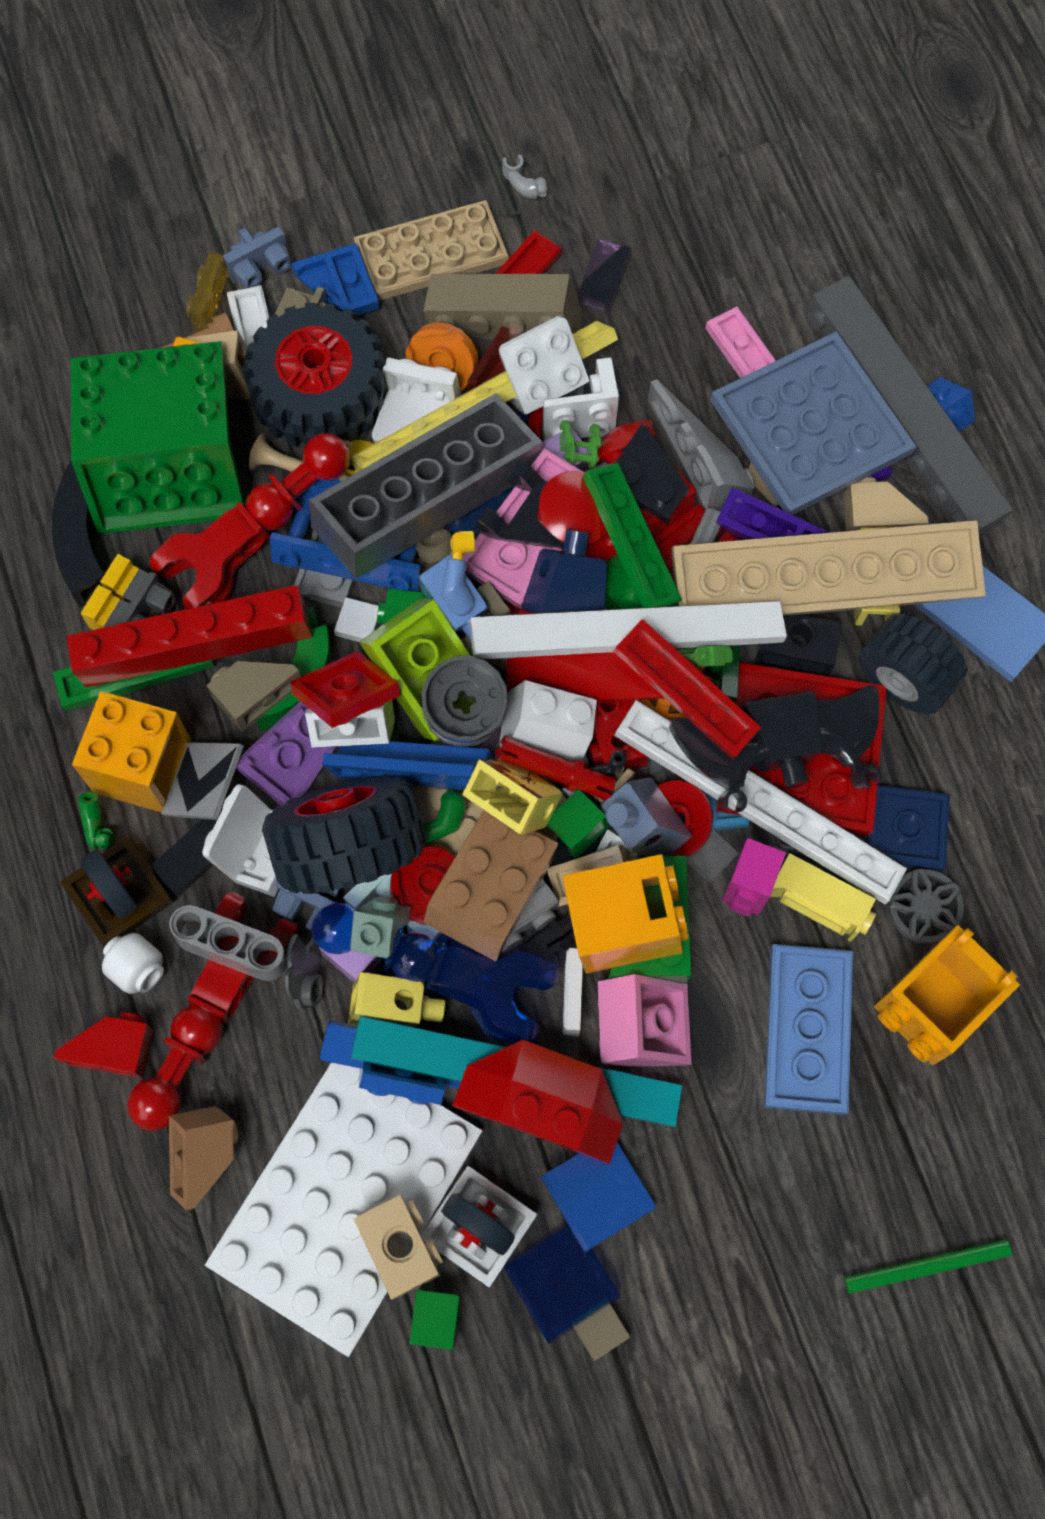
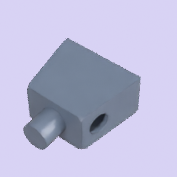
M652 778L628 781L601 805V810L606 815L608 823L613 826L626 847L632 852L645 856L660 854L662 856H671L692 837Z

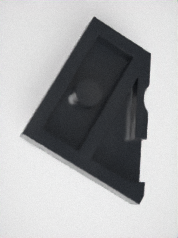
M641 424L616 463H619L639 508L669 524L688 495L689 488L648 428Z

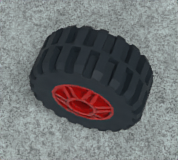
M315 302L305 303V307L296 309L294 305L284 309L285 314L281 316L274 314L266 320V328L261 326L253 335L254 343L251 342L248 345L245 354L247 361L244 364V374L253 408H255L257 417L262 425L268 426L269 432L277 438H282L285 435L286 443L296 447L300 443L306 444L310 438L319 433H331L350 442L359 438V430L368 431L374 424L373 416L378 417L388 389L383 373L385 358L384 353H382V344L378 336L372 333V327L363 319L357 321L356 313L345 308L343 312L338 311L337 305L325 303L324 307H317Z
M372 776L360 780L353 779L304 793L303 796L288 800L286 804L274 808L272 813L267 814L262 826V833L276 880L284 889L296 894L299 892L303 894L333 892L335 889H348L356 887L355 885L378 880V877L390 875L398 871V868L412 863L414 858H418L422 854L426 843V834L413 787L405 779L403 780L397 776L394 778L391 776L377 778Z

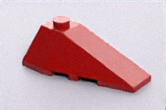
M520 610L519 615L535 614V613H531V612H528V611ZM615 652L507 658V692L526 680L595 700L664 699L657 690Z

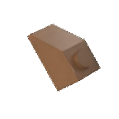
M217 1106L169 1116L170 1195L185 1210L194 1209L234 1160L233 1144L238 1139L237 1127L234 1120Z

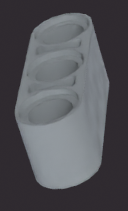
M192 905L178 908L170 918V931L182 949L264 981L276 980L286 970L287 961L283 946L272 935ZM195 921L201 923V927L196 934L192 936L181 934L182 928L188 922ZM227 936L239 938L238 945L232 950L223 951L218 948L221 940ZM270 950L278 954L277 959L270 965L262 966L256 963L257 957L263 951Z

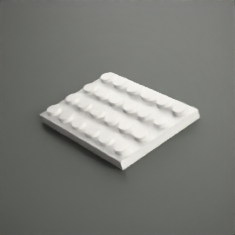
M331 1063L205 1266L342 1354L350 1357L388 1293L355 1224L354 1218L401 1195L405 1203L414 1200L424 1221L423 1224L417 1227L420 1234H422L483 1131L438 1104L420 1105L400 1096L390 1094L387 1096L373 1095L366 1089L359 1088L360 1068ZM407 1233L394 1235L389 1243L390 1252L396 1258L406 1257L413 1248L412 1238Z

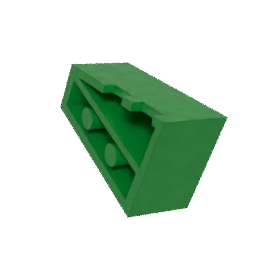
M662 856L665 867L673 865L680 899L673 901V906H682L687 925L688 940L681 941L683 953L611 968L608 979L637 974L685 984L689 981L691 977L686 856ZM659 884L644 887L650 920L666 917Z

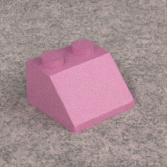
M637 974L598 981L601 1063L626 1067L692 1065L687 984Z

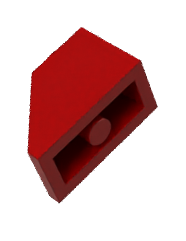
M121 1012L119 1019L106 1016L55 1050L53 1059L64 1065L143 1078L154 1029L147 1023H144L145 1017Z

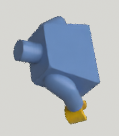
M459 531L451 537V554L419 576V583L424 595L428 599L435 600L457 636L464 632L471 641L470 619L471 617H485L488 607L466 576L467 562L462 561L465 553L475 552L473 531Z

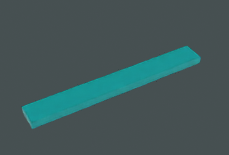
M360 1016L350 1059L461 1082L467 1065L506 1047ZM599 1068L603 1072L620 1116L676 1127L682 1085Z

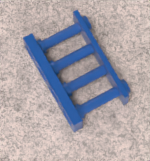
M318 479L295 499L303 509L297 511L288 536L273 532L270 536L271 559L273 563L391 589L419 592L421 565L413 563L417 552L416 544L401 552L398 560L390 559L355 579L326 544L303 539L311 519L309 500L341 482L340 480Z

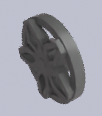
M917 869L902 877L888 902V912L893 925L903 936L914 942L931 944L939 942L957 925H960L964 914V903L959 887L950 878L934 870ZM918 878H921L925 885V890L920 891L918 888ZM929 878L940 882L943 886H938L934 891H931L932 883ZM911 880L910 890L913 894H898L901 886ZM949 890L950 896L947 899L941 900L938 894ZM907 899L909 900V906L907 907L896 901ZM953 900L955 902V917L950 910L943 908L948 906ZM897 911L911 914L909 928L903 924ZM940 914L944 915L951 925L940 921L938 918ZM916 921L924 923V926L918 933H916ZM930 922H932L934 927L944 930L943 933L938 935H924L931 926Z

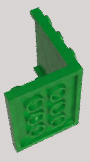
M221 341L71 358V462L98 535L216 521L225 512L237 506V503L241 502L245 506L229 439L224 352Z

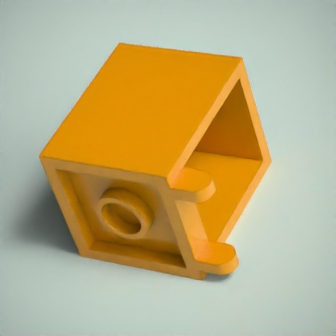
M100 691L72 766L92 792L162 812L188 742H193L177 712Z
M662 854L562 875L578 955L586 974L683 953L681 941L688 940L687 925L682 906H673V901L680 900L673 865L664 866ZM659 884L666 917L650 920L643 888Z
M959 925L941 939L874 1006L879 1012L877 1016L880 1022L891 1032L896 1033L898 1031L909 1042L907 1047L910 1052L924 1063L928 1061L932 1066L953 1054L1020 986L1015 980L1018 976L1012 970L1009 972L1005 971L971 938L974 933L969 928L964 931Z

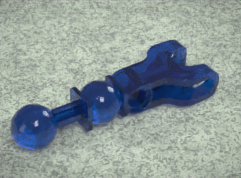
M333 903L319 910L313 919L311 928L313 939L328 954L341 955L351 951L350 945L355 909L348 904ZM403 927L397 931L394 937L392 955L388 958L379 957L386 960L382 972L387 973L390 967L398 978L413 982L428 981L427 989L475 1008L480 1014L484 1027L491 1035L512 1043L525 1040L536 1044L539 1037V1025L537 1022L518 1011L513 1001L514 991L522 987L536 988L544 991L552 988L558 982L560 976L556 965L527 952H515L503 959L494 961L457 947L448 946L445 943L439 949L435 941L424 933L411 932L402 935Z

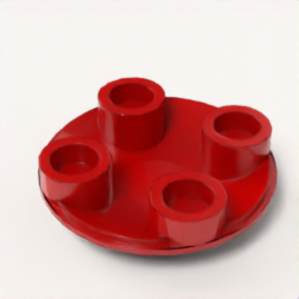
M638 420L625 423L606 433L601 438V447L597 451L599 462L596 464L603 461L607 464L617 461L624 451V447L628 445L641 424L645 425L652 436H654L656 432L652 427V420Z
M568 471L558 474L548 481L540 494L537 512L539 522L555 538L562 542L565 539L566 529L589 532L587 546L598 541L607 533V530L598 513L595 501L582 478L585 473Z

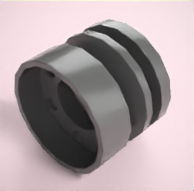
M473 656L452 657L438 664L427 676L422 690L423 717L430 731L443 743L456 747H475L489 740L500 728L507 707L506 685L500 673L487 661ZM459 696H465L467 701H474L475 704L470 706L469 714H463L461 709L453 708V706L458 704Z

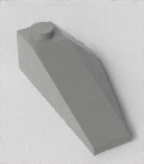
M659 380L651 381L648 402L687 479L697 490L696 496L701 506L705 510L707 508H714L721 511L732 487L751 496L755 484L749 469H743L738 457Z

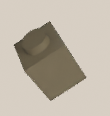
M237 661L230 667L225 666L219 669L212 676L211 682L206 686L216 704L237 728L243 732L292 693L290 682L300 678V673L293 664Z

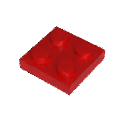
M358 651L290 682L293 695L331 728L346 724L353 718L369 710L379 708L386 702L400 696L398 682Z

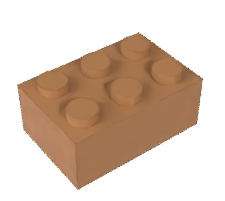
M483 810L429 901L424 923L486 957L497 961L548 870L558 843L536 831L520 835Z

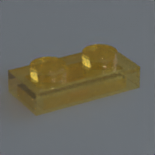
M209 252L205 265H201L198 269L197 289L195 295L189 296L186 306V314L191 319L194 332L208 328L207 324L213 322L212 318L215 316L228 278L226 264L221 254Z

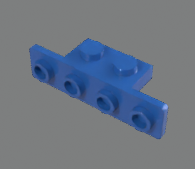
M334 1020L328 1022L320 1059L326 1062L360 1068L359 1088L366 1089L369 1093L377 1096H387L390 1094L404 1097L420 1105L429 1103L441 1105L445 1086L458 1089L460 1082L350 1059L357 1025Z

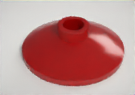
M681 780L664 782L657 787L679 817L681 814H685V826L692 835L671 856H686L687 858L697 853L707 842L713 825L712 808L706 795L697 786Z

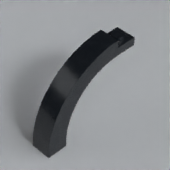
M70 461L57 489L53 506L52 540L62 578L79 608H82L87 604L97 586H102L100 581L105 574L100 567L95 549V525L74 467Z

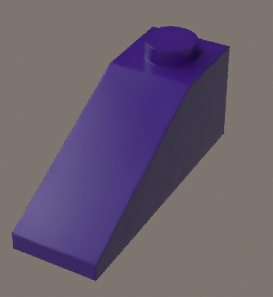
M733 487L716 520V524L742 540L830 533Z

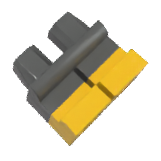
M117 554L100 581L102 586H97L83 608L81 615L88 627L95 630L145 619L152 608L167 614L174 606L176 597L171 590L160 583L157 574L153 572L147 573L134 566L131 560Z

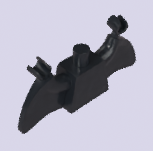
M874 686L865 687L837 700H817L813 691L746 702L741 709L761 728L739 754L732 759L687 718H675L669 724L671 734L686 757L706 776L728 786L727 791L723 792L718 798V805L722 810L727 809L730 795H733L737 800L736 813L742 812L746 808L747 797L740 790V787L745 785L748 770L755 766L760 772L781 769L787 789L797 788L809 783L805 765L811 763L820 754L834 757L844 768L849 766L852 770L850 781L855 788H871L865 775L872 782L882 779L881 771L877 766H863L858 760L872 744L877 731L879 695L878 690Z

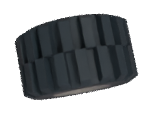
M907 614L891 615L859 654L860 664L865 674L873 684L883 685L886 688V697L904 708L925 715L937 713L964 680L968 672L963 655L946 635L929 623Z

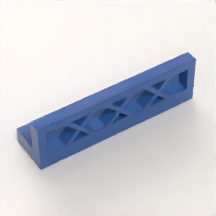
M389 741V744L339 746L338 754L324 753L322 765L339 780H360L372 776L376 778L391 776L394 778L397 776L403 780L405 779L411 786L465 790L479 759L492 760L493 754L489 749Z

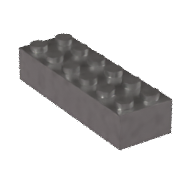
M495 393L309 500L311 527L352 576L358 579L512 487L513 485L507 481L512 469L519 459L531 466L542 451V441Z

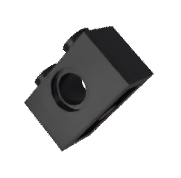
M799 614L783 616L787 634L783 643L757 644L754 664L829 677L836 663L842 623L833 621L825 615L806 616ZM799 635L805 639L807 644H796L791 640L790 636Z

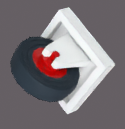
M467 1166L421 1236L424 1242L432 1239L438 1252L490 1288L537 1214Z

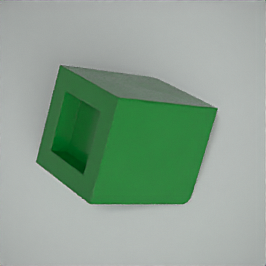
M577 790L553 812L547 827L567 846L569 853L576 859L609 828L606 815L580 790Z
M417 1290L409 1344L453 1350L459 1297L453 1294Z

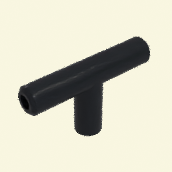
M614 751L610 756L609 763L589 766L587 768L613 776L617 782L622 777L626 755L622 751Z

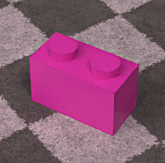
M747 838L737 857L721 901L729 904L728 908L740 915L751 916L752 913L759 915L770 898L786 852Z

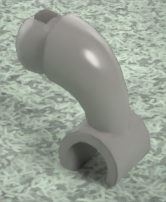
M517 155V166L515 167L509 166L506 162V157L503 158L502 174L510 181L513 188L519 194L529 199H537V197H545L547 195L548 188L544 178L533 179L522 176V155Z

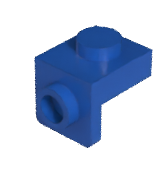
M939 377L927 386L959 432L975 421L973 399L970 390L942 377Z

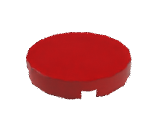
M425 845L422 854L418 858H414L413 862L409 865L398 868V871L390 876L391 898L396 899L398 905L411 907L409 920L420 925H427L424 923L427 905L455 859V856L448 853L447 849L440 846Z

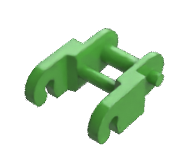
M562 420L559 428L563 432L560 434L559 440L560 451L565 452L564 459L571 465L574 464V461L588 462L589 468H594L596 463L599 462L597 451L601 447L599 425L593 423L590 425L589 433H592L589 438V443L574 441V435H571L569 421ZM575 447L586 448L587 454L575 453Z
M701 646L696 649L677 650L696 668H699V666H724L725 662L730 663L733 660V653L729 646Z

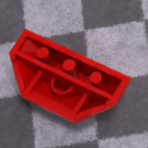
M525 1040L514 1043L467 1065L452 1104L453 1107L606 1164L611 1162L623 1126L601 1069Z

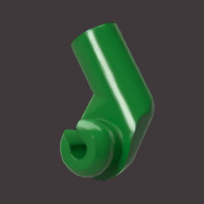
M450 790L445 792L440 799L441 806L437 819L423 824L426 834L425 844H429L459 830L466 811V802L457 791Z
M84 792L78 797L86 843L94 850H99L100 848L104 850L110 849L114 844L115 836L110 828H103L98 794L95 792Z

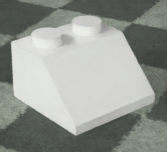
M525 680L507 692V707L502 719L500 741L506 735L513 740L573 762L575 759L582 761L593 738L597 700ZM536 774L537 776H539L540 778H542V779H544V780L551 781V782H555V783H559V782H556V781H554V780H551V779H548V778H546V777H543V776H541V775Z

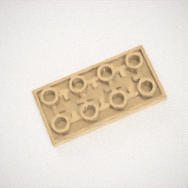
M487 200L353 237L378 301L428 287L431 274H475L502 266L509 259Z

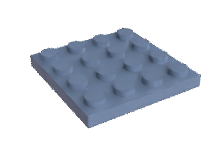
M837 331L711 393V403L782 510L791 515L913 454L917 447Z

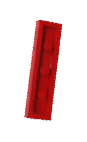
M643 619L634 626L613 650L731 759L736 757L760 730L761 727Z

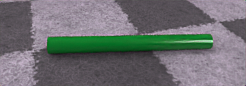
M1005 1239L844 1277V1284L847 1293L852 1294L1010 1257L1012 1252L1009 1242Z

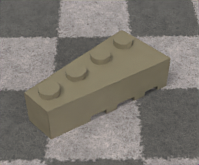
M431 274L423 310L429 323H449L457 328H461L467 336L508 342L556 316H562L568 321L573 334L582 329L584 318L570 274Z

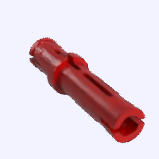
M506 735L501 739L500 743L503 744V747L498 746L495 756L496 760L504 761L564 784V789L572 792L578 789L599 797L604 801L611 797V793L607 791L608 789L614 790L615 777L584 767V762L577 759L573 760V762L513 740Z

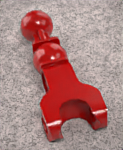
M319 433L310 438L304 446L303 463L285 479L279 482L271 473L268 477L273 483H262L253 488L247 496L246 506L241 502L237 503V506L225 512L199 534L179 533L171 536L153 553L150 558V567L157 575L164 578H173L188 568H195L196 581L183 599L185 609L228 600L234 586L233 576L235 570L253 555L266 539L270 538V534L267 531L278 530L285 526L293 515L294 507L298 511L303 509L295 499L318 479L333 481L343 476L349 467L350 460L347 444L339 436L331 433Z
M234 891L227 893L214 913L242 924L247 912L244 897ZM283 918L276 923L275 927L268 934L280 941L285 955L290 938L294 934H299V924ZM227 936L221 940L218 948L223 951L232 950L238 945L239 938ZM270 950L263 951L257 957L256 963L262 966L270 965L277 959L278 954ZM208 961L187 999L190 1006L183 1008L173 1018L170 1027L171 1038L166 1036L163 1040L171 1051L156 1077L139 1082L130 1092L127 1101V1111L135 1125L148 1131L161 1130L169 1126V1116L178 1114L181 1106L177 1088L191 1063L194 1061L204 1065L206 1060L203 1055L210 1053L219 1044L223 1033L222 1023L227 1025L249 986L256 979L255 977L214 961Z

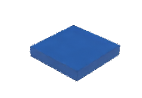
M618 1143L616 1144L610 1164L578 1154L541 1177L584 1252L657 1208Z

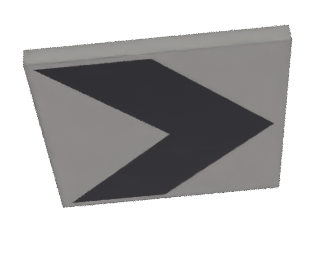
M188 742L161 814L168 817L217 820L244 746L230 743Z

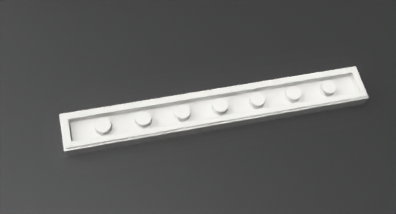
M780 601L471 617L469 623L473 657L478 659L614 652L615 647L641 619L648 623L675 649L701 646L783 643L787 634Z
M636 700L614 736L718 800L719 796L727 791L728 786L706 776L686 757L670 732L669 724L671 721ZM748 770L745 785L740 787V790L747 797V806L742 812H738L739 814L883 904L890 901L907 868ZM730 795L728 807L735 811L737 800L733 795Z

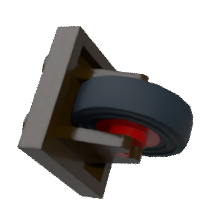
M128 836L104 853L98 849L91 851L80 860L82 865L80 869L60 881V884L104 948L114 937L127 935L173 903Z

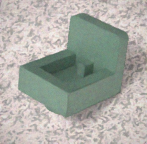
M378 896L354 910L350 949L354 952L382 958L391 956L394 933L409 923L411 907L398 905L397 900L394 898Z

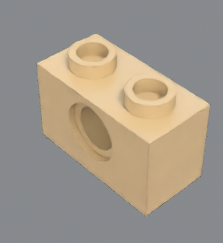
M398 1195L354 1218L355 1224L391 1300H395L440 1276L436 1266L443 1263L442 1258L433 1240L424 1242L417 1228L424 1221L414 1200L405 1203L403 1197ZM398 1233L409 1234L413 1241L412 1251L403 1258L394 1257L389 1249L390 1240Z

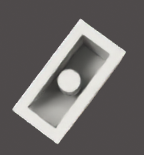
M392 700L379 708L369 710L353 718L346 724L338 725L334 728H331L310 709H307L305 712L312 748L389 744L395 722Z

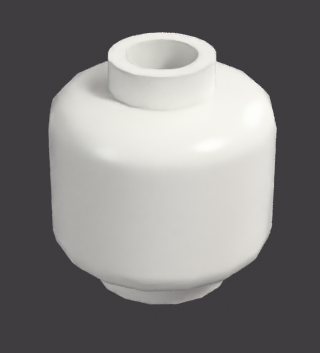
M137 933L127 934L123 937L116 936L107 943L103 950L105 956L102 962V971L104 975L128 994L145 993L151 990L163 975L162 953Z

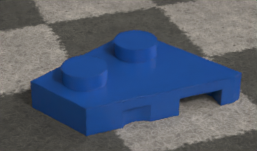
M356 243L291 263L294 276L314 293L317 287L324 288L327 303L337 305L338 311L343 312L345 308L356 313L358 316L380 309L378 298Z

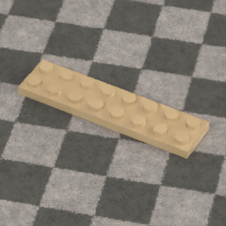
M977 520L673 546L671 549L675 586L682 599L677 604V607L780 601L783 616L981 599L986 596Z

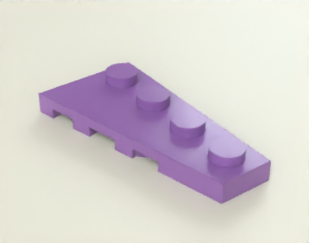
M301 701L244 752L236 766V770L280 805L286 804V801L303 796L323 767L324 753L332 754L336 746L311 747L305 712L309 708Z

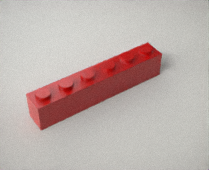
M298 585L67 635L72 673L87 688L312 638L306 602Z

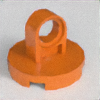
M434 322L422 326L413 335L405 352L406 359H410L419 365L432 368L438 366L445 367L457 373L461 391L473 380L478 368V353L472 340L461 328H457L449 323Z

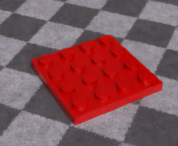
M739 662L738 692L735 704L740 708L746 702L813 691L817 700H837L865 687H876L879 695L877 731L872 744L858 760L863 766L875 765L879 768L886 688L883 685ZM820 754L811 763L806 764L805 768L809 783L792 789L786 788L781 769L760 772L755 766L749 770L847 832L866 836L873 833L878 781L872 782L865 775L871 788H855L850 781L852 771L850 767L844 768L834 757ZM716 799L715 812L741 815L729 807L722 810Z

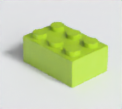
M420 598L359 641L372 663L398 682L400 696L396 697V699L421 736L435 742L438 738L430 731L423 717L422 690L427 676L438 664L452 657L470 656L435 600ZM459 696L458 704L453 706V708H459L463 714H469L470 706L475 703L474 701H467L465 696Z

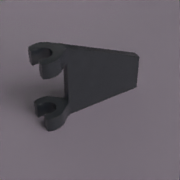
M519 459L507 481L519 489L529 491V495L509 524H506L497 513L486 507L479 517L475 529L481 534L496 540L563 550L564 542L555 538L539 522L537 517L540 494L548 482L543 480L529 464Z

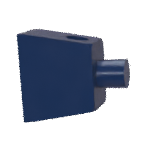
M566 529L562 551L543 548L539 552L522 602V609L535 614L605 610L607 564L604 559L586 554L589 532Z

